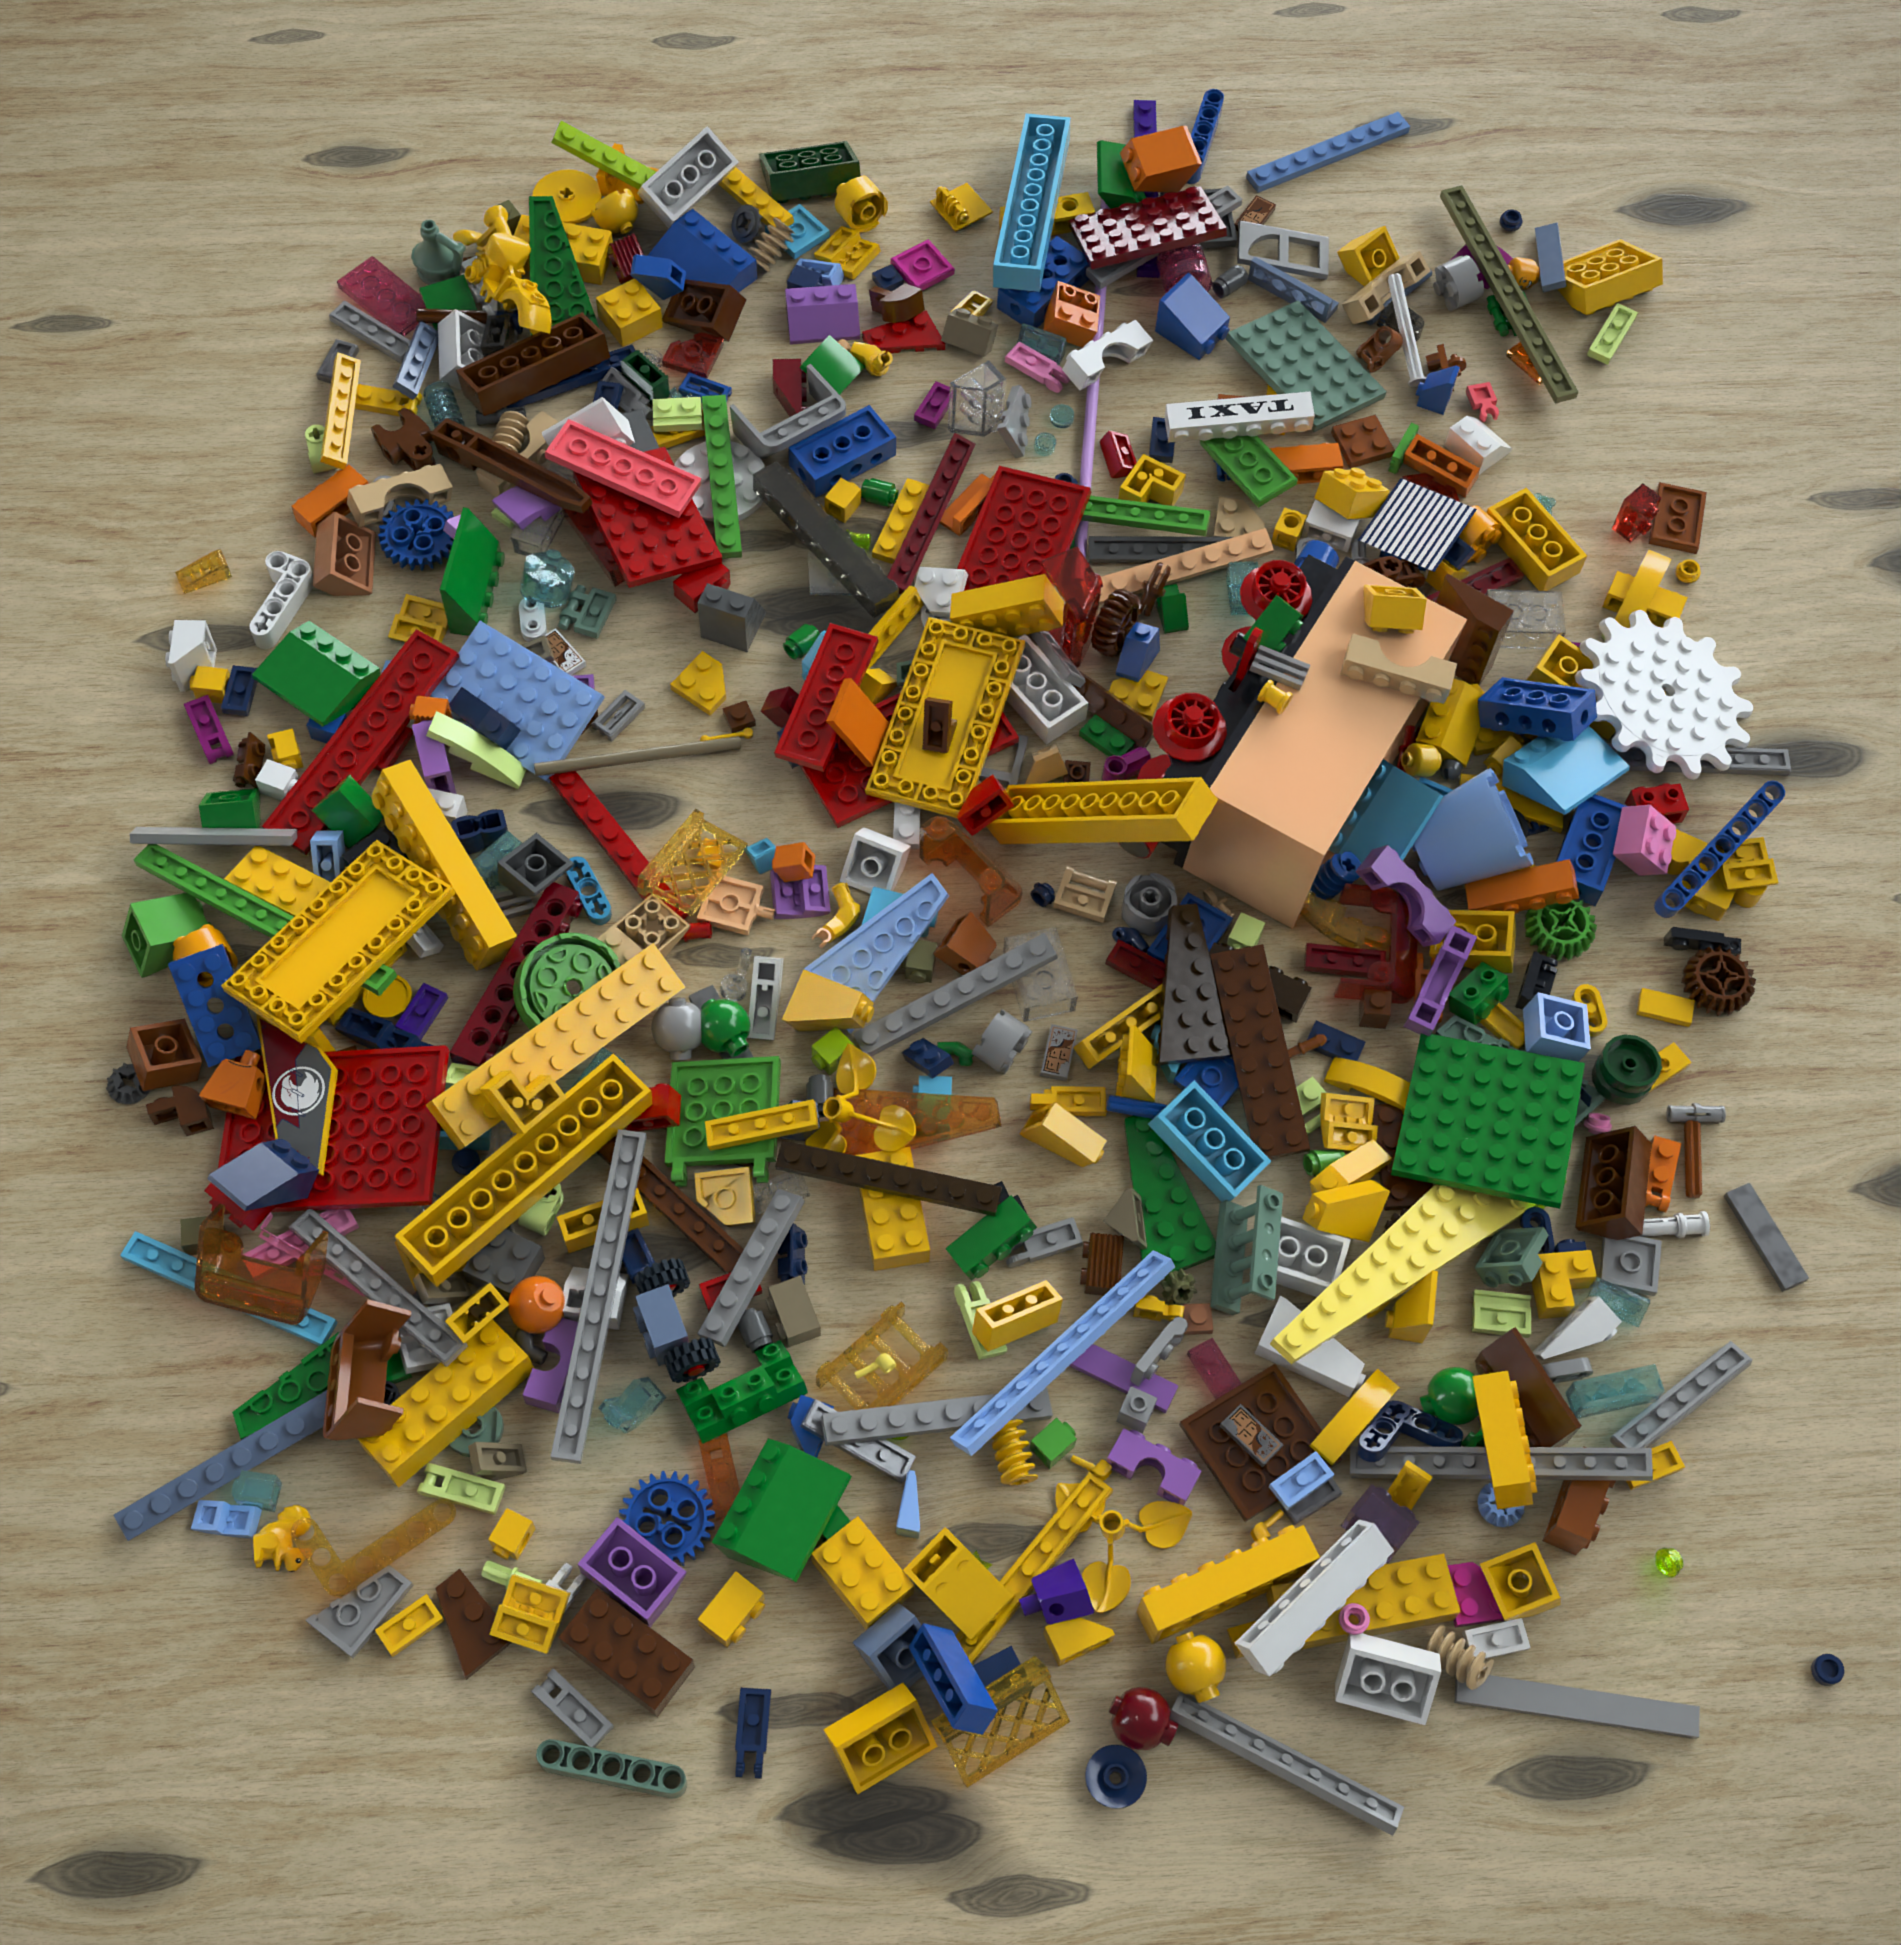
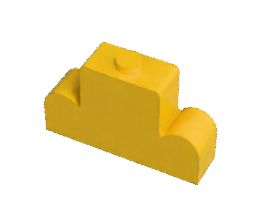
M1676 829V838L1673 840L1671 851L1672 859L1667 873L1671 875L1680 874L1708 843ZM1699 863L1702 870L1708 871L1705 864ZM1716 871L1686 903L1685 907L1694 913L1720 921L1728 909L1732 898H1734V901L1739 906L1751 908L1758 903L1767 886L1726 891ZM1682 881L1685 888L1691 889L1688 882Z

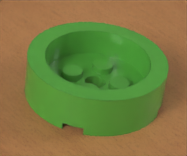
M562 933L538 944L523 959L514 978V1002L522 1021L530 1030L619 968L621 965L618 961V956L599 939L582 933ZM573 980L579 984L580 991L578 994L571 995L566 988L568 981Z

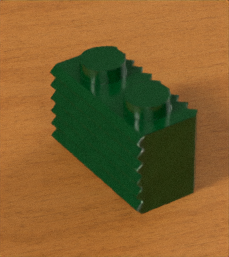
M640 350L634 351L620 362L622 375L647 396L652 406L653 399H667L670 397L668 375L659 370V367H656V364L649 361V358L643 356Z

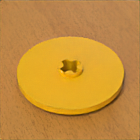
M571 169L558 170L547 174L536 184L532 195L553 196L561 221L571 224L580 223L592 217L591 210L595 212L597 210V202L602 199L598 183L592 176L582 171Z

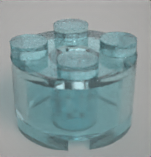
M554 549L528 555L524 563L520 592L532 604L536 605V602L544 603L546 608L560 607L567 602L570 595L575 569L567 559L561 556L559 551Z

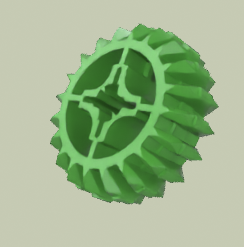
M1572 900L1567 904L1556 903L1546 905L1539 910L1530 909L1525 915L1524 928L1527 929L1525 937L1531 938L1530 946H1538L1537 952L1545 951L1547 952V957L1555 955L1557 961L1561 960L1564 956L1569 961L1573 956L1577 958L1581 956L1583 951L1586 952L1591 943H1593L1595 939L1594 933L1597 930V925L1594 924L1595 916L1589 915L1590 907H1582L1583 900L1578 902Z

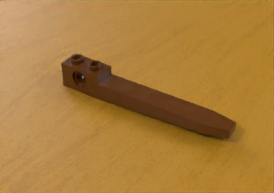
M445 418L430 433L440 455L473 471L478 467L564 509L584 513L593 504L591 497L573 482L453 420Z

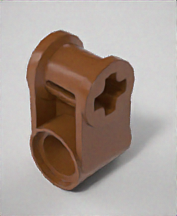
M1382 326L1366 342L1360 345L1356 355L1365 361L1370 372H1376L1401 348L1403 337L1392 328ZM1391 335L1390 341L1386 343L1387 338Z

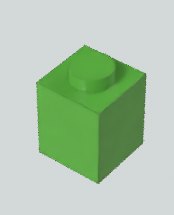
M1055 1418L1031 1440L1030 1450L1050 1470L1075 1447L1076 1433L1067 1422L1062 1423L1058 1418Z

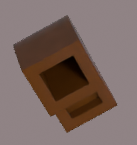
M904 283L894 291L877 286L869 290L872 311L882 314V319L885 322H903L914 318L925 310L923 293L920 288Z
M172 1086L173 1097H161L152 1103L146 1104L147 1113L154 1125L179 1118L180 1126L186 1136L214 1129L208 1106L199 1097L200 1093L191 1087Z

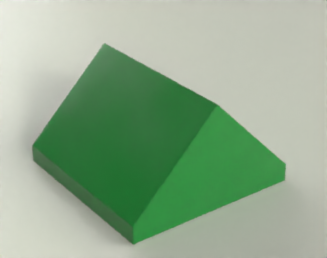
M348 775L312 809V812L330 831L343 830L344 846L347 849L373 831L384 817L381 811L373 805L372 798L351 775Z

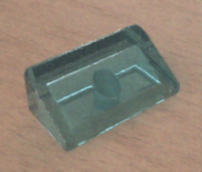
M1023 323L1017 343L1021 342L1059 365L1065 355L1067 338Z

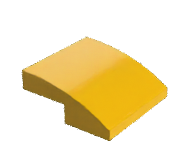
M840 226L814 253V256L819 261L841 264L844 276L854 280L881 250L879 244L861 239L859 231Z
M406 594L400 613L395 614L388 638L406 643L417 629L442 643L449 628L443 603Z
M1764 837L1746 839L1717 870L1726 891L1777 885L1779 883L1773 858H1768ZM1715 845L1720 853H1724L1721 846Z
M1321 1093L1320 1118L1324 1148L1354 1151L1373 1139L1376 1141L1378 1126L1372 1125L1375 1098Z
M512 1574L503 1603L498 1607L489 1635L547 1654L559 1628L571 1592Z

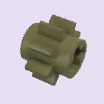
M1183 1269L1169 1272L1165 1280L1160 1282L1164 1289L1162 1295L1166 1301L1172 1300L1174 1305L1189 1303L1193 1294L1197 1293L1193 1285L1196 1281L1191 1274L1186 1275Z

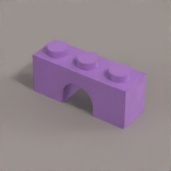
M562 1318L556 1327L545 1333L542 1341L545 1351L559 1355L560 1361L555 1368L549 1371L532 1368L523 1392V1398L527 1405L555 1413L560 1412L578 1322Z
M1123 1428L1106 1460L1112 1466L1111 1470L1131 1480L1138 1468L1152 1466L1162 1476V1483L1159 1486L1157 1495L1170 1502L1184 1506L1202 1470L1198 1469L1197 1464L1187 1458L1180 1459L1172 1455L1171 1450L1166 1446L1158 1443L1154 1445L1145 1440L1146 1438L1142 1433L1133 1429L1128 1431Z

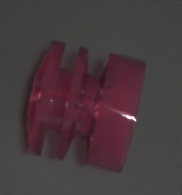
M1199 243L1158 254L1156 263L1165 294L1187 273L1192 274L1207 292L1210 291L1213 282L1203 247Z

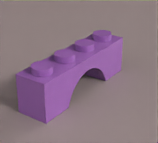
M1389 845L1373 849L1355 871L1372 890L1390 887L1402 895L1409 910L1407 929L1423 947L1440 943L1456 922L1449 910L1434 897L1432 891L1417 878L1415 872L1399 858L1398 853Z
M1452 925L1403 1027L1420 1035L1421 1033L1427 1036L1431 1035L1477 936Z

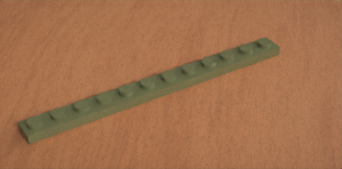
M1461 185L1442 190L1440 198L1554 403L1577 398L1578 390L1464 187Z

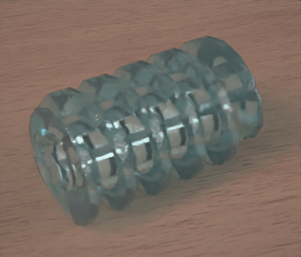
M438 381L428 385L423 392V397L434 429L445 418L465 426L454 391L450 388L449 383Z

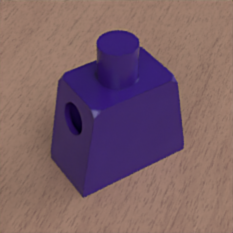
M1074 1558L1034 1576L1031 1582L1035 1593L1019 1599L1024 1616L1042 1611L1046 1623L1050 1625L1095 1613L1088 1590Z

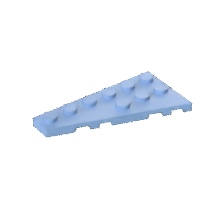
M931 873L805 967L804 970L860 991L874 1002L946 902L949 894L934 874ZM847 1029V1031H848L850 1034H851V1033L853 1032V1030H854V1029Z

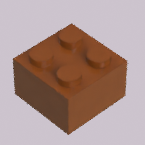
M185 1018L130 1028L126 1049L143 1091L198 1081L202 1060Z

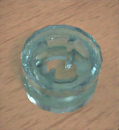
M1043 432L1036 436L1034 450L1037 454L1049 456L1055 451L1056 439L1052 434ZM1041 442H1047L1046 445L1049 443V447H1044V444L1041 446Z

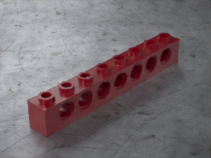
M556 882L545 888L450 1050L452 1063L479 1067L495 1056L499 1047L505 1045L509 1029L512 1024L516 1025L520 1019L513 995L514 978L518 967L527 954L538 944L556 935L569 933L570 923L573 918H577L582 910L579 891ZM555 913H559V914H560V915H558V916H552V915L555 914ZM542 934H548L546 937H539ZM505 998H511V1000L506 1002L501 1001ZM491 1020H499L496 1023H489ZM481 1041L486 1042L484 1045L481 1046L476 1045L478 1042Z

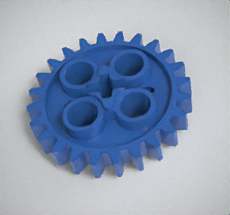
M415 499L414 505L405 501L406 507L402 508L397 504V512L389 510L390 518L383 517L384 525H379L380 533L378 537L382 551H384L386 558L391 557L393 564L399 562L402 569L409 564L411 571L414 570L416 565H419L421 571H423L425 565L428 564L433 569V562H438L442 565V557L449 558V551H451L454 539L443 529L445 522L453 518L454 515L452 511H447L446 505L439 508L438 501L429 505L428 499H425L423 504H420L419 500Z
M662 1471L660 1479L656 1480L655 1476L651 1473L649 1477L650 1483L646 1484L640 1479L638 1480L641 1488L639 1491L634 1488L629 1489L633 1498H623V1503L628 1509H620L619 1514L621 1517L626 1518L622 1520L663 1554L672 1561L678 1560L682 1566H685V1556L688 1555L691 1559L695 1560V1549L702 1552L705 1551L701 1541H711V1535L706 1530L715 1529V1524L708 1520L716 1516L715 1511L707 1509L713 1506L712 1499L703 1500L708 1495L707 1490L697 1491L700 1486L699 1481L696 1480L690 1485L688 1474L681 1480H678L677 1471L673 1472L671 1478H667L665 1471ZM658 1495L668 1497L667 1502L662 1506H656L652 1503L653 1499ZM689 1506L695 1509L694 1514L690 1517L685 1518L679 1515L680 1510L684 1507ZM648 1508L653 1513H655V1515L652 1513H645L643 1512V1509ZM669 1515H672L673 1522L667 1521L666 1524L662 1523L661 1517L667 1518ZM649 1521L655 1524L654 1529L649 1533H643L639 1530L644 1522ZM679 1524L686 1527L689 1526L691 1530L686 1531ZM673 1533L682 1536L681 1541L675 1545L666 1542L667 1537Z

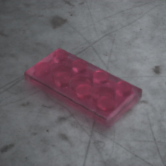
M373 256L337 281L339 289L379 322L402 336H406L419 324L416 320V310L418 308L426 309L421 295Z

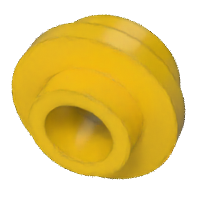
M1687 559L1677 565L1675 574L1682 582L1693 583L1700 577V566L1696 561Z

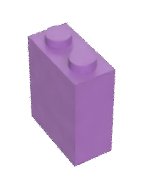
M424 720L418 724H413V733L427 788L457 794L445 744L426 736L432 720Z

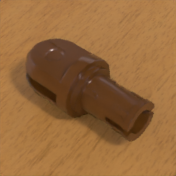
M1161 562L1156 564L1149 580H1144L1142 584L1145 591L1140 599L1141 608L1139 611L1142 614L1145 607L1143 613L1148 617L1157 598L1165 595L1166 590L1164 586L1171 572L1170 566L1167 565L1156 585L1155 582L1163 566Z

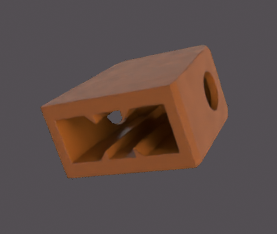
M970 911L954 922L933 954L961 975H965L992 960L990 955L997 945L995 940Z

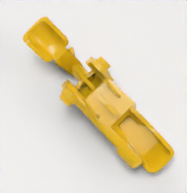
M501 205L490 207L484 214V224L489 227L484 234L467 229L458 230L453 234V240L462 242L466 246L476 243L477 250H479L475 254L477 258L472 262V266H467L465 269V279L476 285L481 282L483 277L480 295L485 296L487 292L485 302L490 303L494 299L502 303L504 309L508 311L517 306L519 326L528 328L532 335L538 332L550 334L552 319L547 299L537 290V283L527 279H519L525 274L524 265L531 252L530 245L521 238L512 236L507 223L508 212L506 208Z

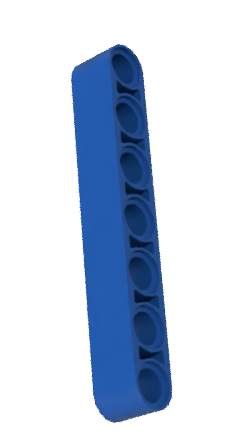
M1773 780L1766 782L1666 888L1654 904L1655 911L1659 916L1670 918L1681 910L1773 811L1785 796V789L1781 783ZM1765 792L1770 793L1773 796V800L1769 799ZM1749 810H1753L1756 813L1757 818L1751 816ZM1732 827L1737 828L1741 835L1735 834ZM1715 845L1721 846L1724 853H1720ZM1699 863L1705 864L1708 871L1702 870ZM1682 881L1688 882L1691 889L1685 888ZM1665 899H1670L1674 903V908L1668 906Z

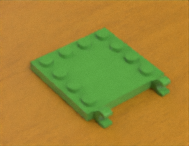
M779 1056L672 1062L670 1086L681 1095L679 1126L667 1127L665 1164L667 1167H672L671 1181L675 1182V1186L687 1187L686 1166L754 1163L753 1177H757V1183H768V1162H776L777 1137L710 1151L707 1147L705 1121L779 1106L781 1059Z

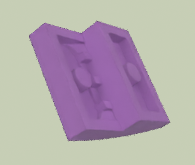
M518 486L503 492L492 500L495 507L521 530L538 517L545 522L562 509Z
M814 865L813 878L784 882L772 868L770 879L773 909H775L774 919L811 918L830 914L825 865Z

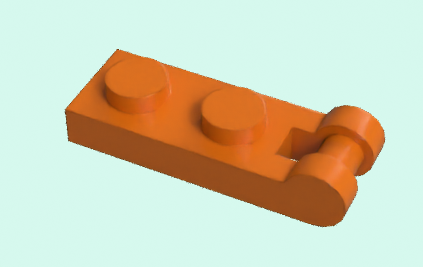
M1654 1135L1651 1140L1652 1146L1645 1207L1651 1205L1657 1207L1658 1211L1666 1213L1670 1204V1195L1681 1143ZM1651 1191L1660 1193V1195H1653L1651 1194Z

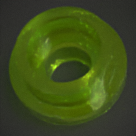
M1661 1548L1656 1552L1655 1564L1657 1569L1667 1577L1677 1576L1683 1568V1559L1679 1552L1674 1548Z

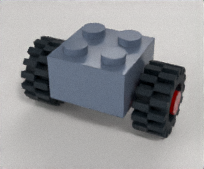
M671 1258L669 1261L666 1259L661 1260V1263L657 1264L655 1262L652 1264L653 1266L643 1268L644 1271H639L634 1277L639 1295L635 1296L637 1306L633 1307L639 1331L643 1335L649 1358H656L658 1366L666 1365L672 1382L680 1383L682 1381L688 1382L690 1379L696 1380L698 1376L703 1377L707 1375V1372L714 1371V1368H717L721 1361L711 1338H700L698 1341L693 1339L689 1343L687 1332L673 1298L677 1296V1293L684 1292V1289H687L690 1284L683 1261L680 1259L675 1260V1258Z

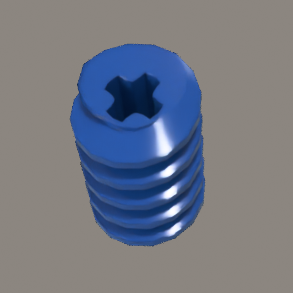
M1350 851L1335 854L1325 864L1320 866L1310 889V894L1320 901L1332 900L1360 877L1355 872L1361 865L1359 859Z

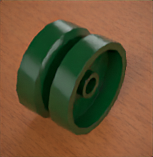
M1627 1034L1616 1036L1606 1043L1601 1055L1596 1060L1592 1069V1082L1597 1091L1609 1101L1622 1105L1638 1103L1647 1096L1652 1085L1658 1079L1662 1069L1661 1057L1656 1048L1641 1037Z

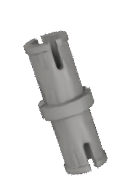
M1693 1103L1691 1106L1668 1105L1666 1117L1668 1122H1687L1688 1120H1693L1700 1123H1724L1726 1111L1724 1106H1701L1699 1103ZM1686 1113H1706V1115H1686Z

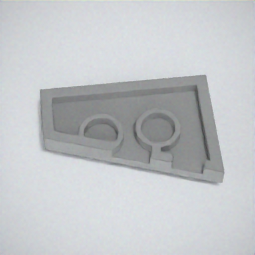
M388 1565L357 1585L355 1590L341 1599H336L329 1604V1607L317 1615L313 1614L305 1621L353 1659L376 1632L375 1629L381 1626L414 1585Z

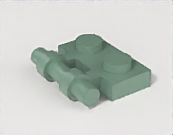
M577 585L575 591H572L568 597L569 603L567 607L562 610L559 616L558 627L562 630H567L569 624L575 623L573 626L574 632L598 639L616 602V594L592 587L589 595L584 594L586 588L582 585ZM584 605L581 612L576 611L578 606Z

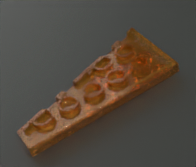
M833 1088L834 1097L845 1095L838 1088ZM859 1089L858 1096L846 1100L852 1104L855 1113L879 1120L881 1110L885 1106L897 1105L906 1109L913 1117L916 1125L914 1139L905 1146L910 1147L911 1150L1002 1127L998 1101L994 1097ZM854 1117L845 1123L838 1122L842 1128L840 1135L847 1141L846 1154L860 1155L884 1151L874 1141V1131L878 1125Z

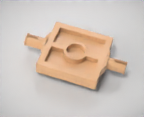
M713 873L709 884L703 891L690 887L686 891V898L697 900L701 903L697 923L710 921L712 927L749 935L752 923L757 916L773 920L775 909L760 906V900L764 891L763 885Z

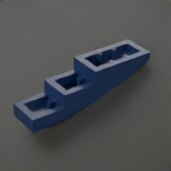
M349 1007L335 1028L337 1032L369 1049L434 1046L421 1041L415 1034L396 1028L391 1021Z

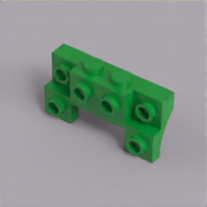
M781 1340L755 1351L756 1358L761 1366L709 1390L701 1377L676 1389L677 1395L702 1444L808 1393L803 1378L794 1366L791 1355Z

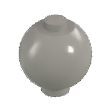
M681 997L671 998L669 1003L662 1005L656 1011L651 1024L655 1042L660 1048L669 1052L671 1060L692 1058L691 1050L701 1044V1010L694 1004L685 1002V998Z

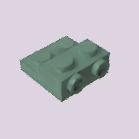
M1533 1227L1498 1230L1475 1266L1483 1283L1495 1288L1498 1284L1504 1283L1521 1286L1522 1283L1532 1282L1543 1263L1538 1253L1549 1236L1545 1228Z

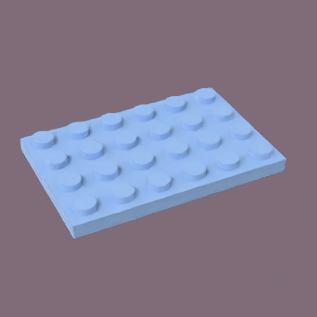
M482 621L478 622L459 651V658L430 695V697L448 699L450 703L460 688L463 687L511 721L521 731L506 751L533 774H535L534 763L563 760L567 757L605 698L598 691ZM451 711L454 720L480 733ZM554 774L542 775L538 777L550 783L549 777Z

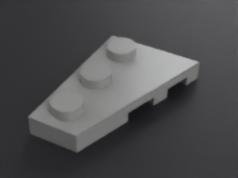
M1017 385L1011 388L1006 402L1008 410L1003 411L1001 417L1004 421L998 424L997 427L998 432L1015 458L1023 457L1025 454V446L1028 444L1027 427L1030 425L1028 413L1032 404L1030 395L1026 394L1021 385Z

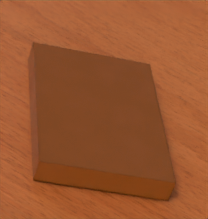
M1659 482L1656 490L1648 544L1697 554L1707 492Z

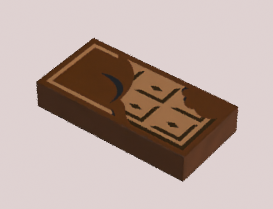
M1256 195L1235 222V230L1238 231L1239 221L1264 225L1275 211L1276 204Z

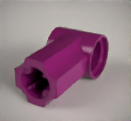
M1139 747L1122 756L1113 755L1108 757L1104 763L1101 780H1126L1139 774L1141 767L1151 759L1150 753L1146 748Z

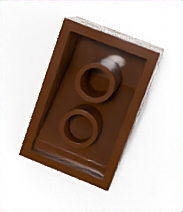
M685 279L684 290L671 296L662 321L709 339L729 342L747 299L731 285Z

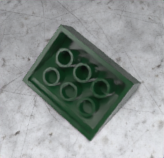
M847 141L759 154L769 196L777 203H786L789 199L794 198L807 200L814 195L832 196L841 183H847L851 179L861 176L859 160Z

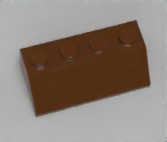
M1636 1126L1586 1137L1575 1228L1578 1231L1614 1240L1641 1236L1643 1234L1652 1143Z
M1514 1327L1480 1352L1475 1360L1476 1369L1480 1375L1508 1371L1510 1381L1516 1380L1529 1447H1561L1568 1443L1582 1425L1517 1328Z

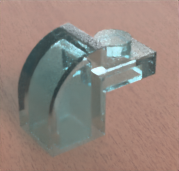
M649 1377L634 1379L620 1396L605 1399L598 1408L604 1414L607 1423L616 1427V1429L620 1428L625 1434L637 1428L650 1417L667 1397Z

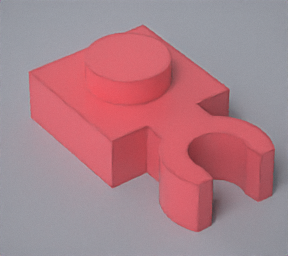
M1490 382L1467 386L1466 395L1472 409H1480V420L1485 422L1487 414H1491L1493 419L1497 420L1499 415V409L1496 407L1497 398Z

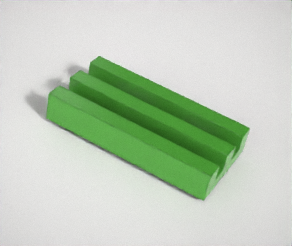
M1414 423L1409 425L1392 455L1388 469L1389 472L1398 473L1403 464L1404 453L1416 434H1418V425Z

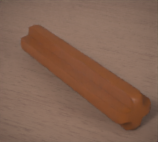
M1688 1120L1684 1124L1685 1189L1688 1198L1696 1199L1702 1195L1701 1124L1698 1121Z

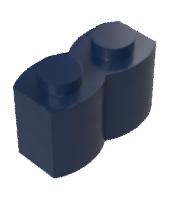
M487 810L478 816H461L451 822L452 829L467 854L479 852L484 848H499L510 842L503 810Z

